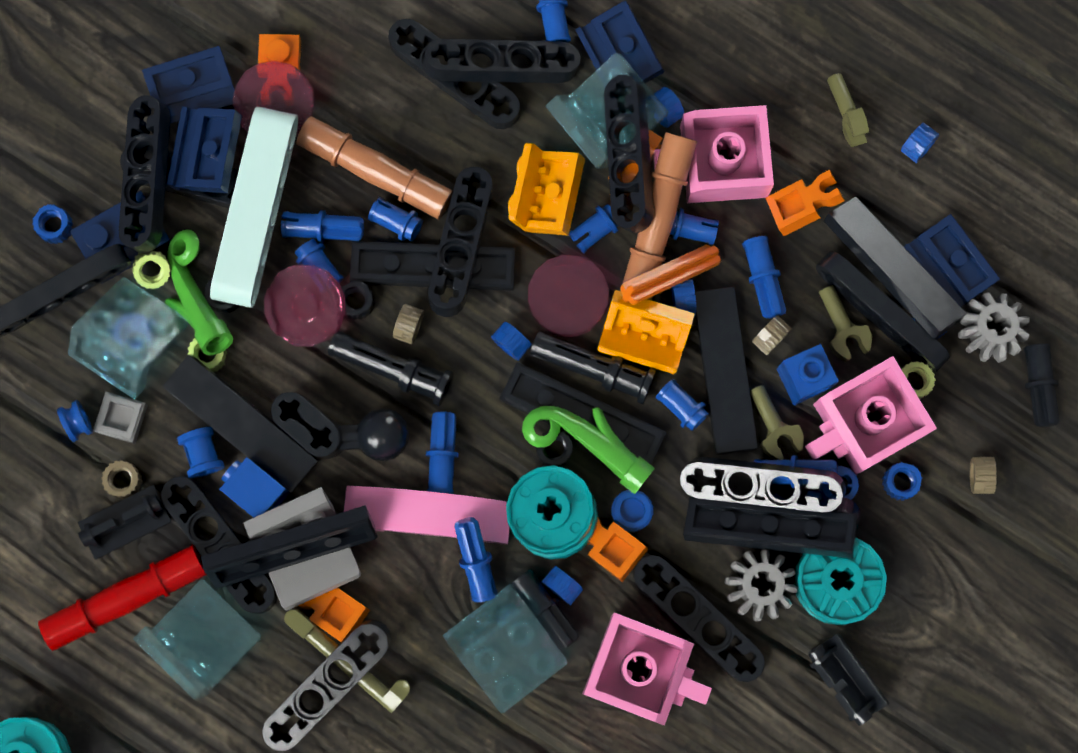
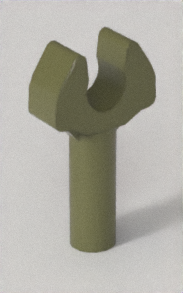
M838 73L830 76L827 82L843 118L842 131L846 141L851 147L867 143L865 133H869V127L862 107L856 109L842 74Z
M833 285L819 291L836 328L835 337L829 343L832 353L842 361L848 362L851 359V354L845 342L847 338L851 337L858 341L862 352L867 354L871 350L872 334L867 325L857 326L851 323Z
M764 385L752 389L750 395L768 429L766 439L761 442L764 453L774 460H783V454L777 445V439L782 436L790 440L791 446L796 453L802 451L804 435L801 427L798 424L790 426L782 422Z

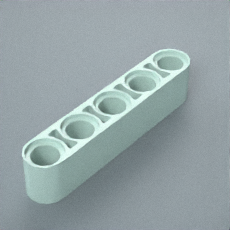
M258 106L253 112L210 289V298L212 300L253 308L255 305L295 143L298 115Z

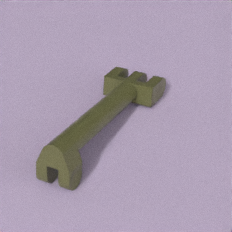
M294 609L289 610L285 614V623L327 658L339 646L318 628L316 624L311 622L302 611ZM340 659L333 662L346 675L352 678L353 669L347 661ZM369 671L357 683L390 713L399 706L410 692V684L407 680L399 679L389 689Z

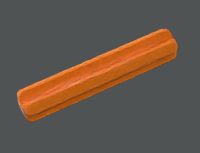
M706 244L624 282L620 287L623 301L636 305L718 266L721 261L718 255L719 249L714 245Z

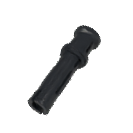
M339 330L334 334L328 348V355L335 356L367 371L398 383L401 391L405 393L409 391L419 393L433 399V404L441 406L453 380L454 373L447 370L443 373L422 364V360L418 357H410L408 360L374 345L348 336Z
M541 331L537 333L530 351V356L546 360L573 372L602 382V387H605V390L611 392L615 389L636 397L637 402L644 404L657 371L652 368L646 371L625 363L624 359L619 356H613L610 359L579 346L544 334Z

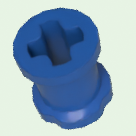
M212 427L195 429L177 437L178 445L184 447L190 469L187 471L188 478H200L225 468L224 462L218 460L212 441V436L215 434Z

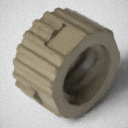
M404 304L394 326L393 338L413 344L423 321L424 310Z
M777 315L753 339V343L768 355L788 335L792 328Z
M994 457L971 458L970 487L973 494L995 493L997 471Z
M123 460L114 461L103 471L102 485L109 495L118 499H125L139 492L143 483L142 475H140L135 465ZM121 471H127L131 476L130 485L122 489L116 488L113 483L115 475Z

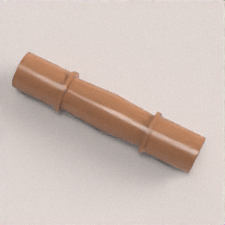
M310 116L303 124L296 141L298 146L327 160L334 167L340 165L366 182L399 196L398 201L406 202L438 220L445 214L450 205L453 190L424 176L416 168L411 171L383 153L352 140L351 134H345L313 116Z
M665 132L655 171L652 172V177H655L652 184L654 218L646 230L638 233L635 247L630 248L631 255L623 283L665 262L666 257L663 256L675 221L682 186H687L688 183L686 179L697 145L696 140Z

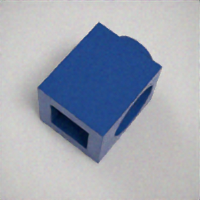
M821 344L783 360L776 369L794 406L831 390L839 382Z
M248 457L242 463L235 461L227 469L221 479L225 483L219 489L253 518L280 506L290 495L288 490Z

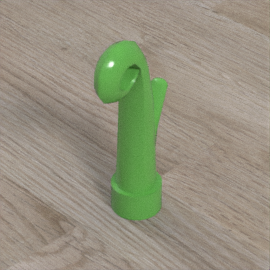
M182 230L171 239L167 251V261L171 269V277L180 301L167 298L165 303L183 316L195 331V339L202 352L206 355H216L225 351L232 344L233 336L226 323L222 319H218L187 268V265L194 261L199 254V237L192 230Z
M541 406L532 410L525 417L522 424V432L529 444L543 448L551 445L557 439L562 427L621 479L619 483L633 494H636L655 469L642 457H637L622 443L608 424L599 407H595L592 412L597 427L576 414L556 406ZM540 420H549L550 431L545 436H539L534 431L535 424Z

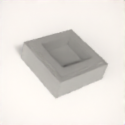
M105 392L93 431L136 444L148 405L141 401Z

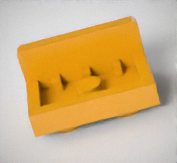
M525 143L523 154L517 162L518 176L514 194L511 195L508 203L509 220L525 232L569 236L585 158L579 153L543 151L534 143Z
M615 290L597 348L598 351L615 357L619 356L625 360L671 374L677 373L695 313L648 299L636 305L625 303L622 299V292Z

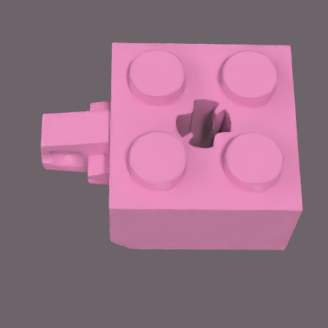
M766 105L693 110L683 114L680 125L681 136L697 141L686 179L688 182L686 186L687 203L758 199L769 196L774 186ZM655 149L654 151V169L656 167L661 149ZM727 150L728 157L733 158L731 160L725 159L724 155H719L720 151Z
M894 356L830 391L813 404L824 422L819 426L824 435L807 444L805 448L812 460H816L833 450L838 459L844 456L855 475H858L936 430L937 427ZM878 411L881 419L877 422H870L867 414Z
M613 613L582 694L665 726L672 704L681 707L685 697L702 704H707L712 688L691 680L695 670L686 667L694 646L693 643ZM636 657L643 658V666L649 669V674L646 678L644 676L639 677L640 682L632 680V672L627 669L628 662L630 660L633 663L636 662Z

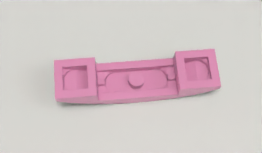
M347 486L344 512L366 505L375 524L376 531L457 538L454 528L455 523L467 517H474L479 523L483 542L508 544L510 526L507 522L506 501L395 488Z

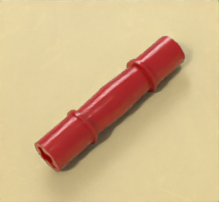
M191 545L157 563L152 562L149 564V569L116 582L86 600L79 598L76 600V603L39 620L38 626L47 646L52 651H55L89 633L94 634L98 632L99 626L132 613L162 595L168 597L172 592L206 576L207 574L203 569L202 559L194 545Z

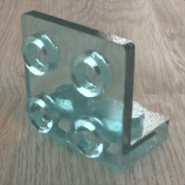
M619 53L613 54L571 95H556L546 105V108L596 169L608 167L604 90L612 78L618 75H628L644 87L647 102L648 131L655 128L668 116V110ZM626 88L625 95L619 97V101L625 104V96L631 94V90ZM629 124L621 130L619 135L621 144L629 143L634 138L636 133L634 124Z
M121 278L72 326L68 355L133 399H136L145 389L149 366L187 328L188 322L178 312L127 278Z
M200 580L155 627L145 626L133 640L193 699H204L261 639V635L206 581Z
M510 584L498 592L494 599L485 602L442 635L500 713L506 712L567 664L564 655Z

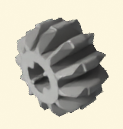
M984 293L981 296L980 302L972 299L966 305L969 313L964 316L960 323L967 328L958 332V337L960 339L970 338L971 343L967 345L966 352L971 353L979 348L980 361L986 362L993 355L998 363L1003 362L1007 359V353L1015 356L1021 351L1018 342H1025L1029 339L1030 334L1021 329V327L1027 325L1030 318L1027 316H1017L1016 312L1021 309L1022 305L1016 302L1009 307L1007 305V294L1002 293L995 301L990 293ZM990 322L992 326L999 325L1000 332L997 333L994 329L988 330L987 324Z
M768 549L760 551L758 563L751 551L745 552L743 557L747 568L740 562L734 561L730 567L740 577L725 578L726 585L738 586V591L727 596L728 601L733 602L739 598L744 600L737 610V613L740 615L746 614L750 607L754 606V621L762 620L764 607L771 619L778 618L779 611L775 602L782 608L789 609L792 603L782 594L783 592L789 594L796 593L798 590L796 585L785 584L784 580L795 575V570L793 568L783 572L779 570V567L785 560V557L782 555H778L769 564L770 554ZM758 574L764 575V582L771 584V589L763 592L764 597L758 595V588L751 587V581L758 579Z

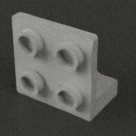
M322 487L245 521L243 524L248 537L252 541L336 515L333 504ZM351 547L269 572V576L281 606L284 610H290L359 578L361 571Z

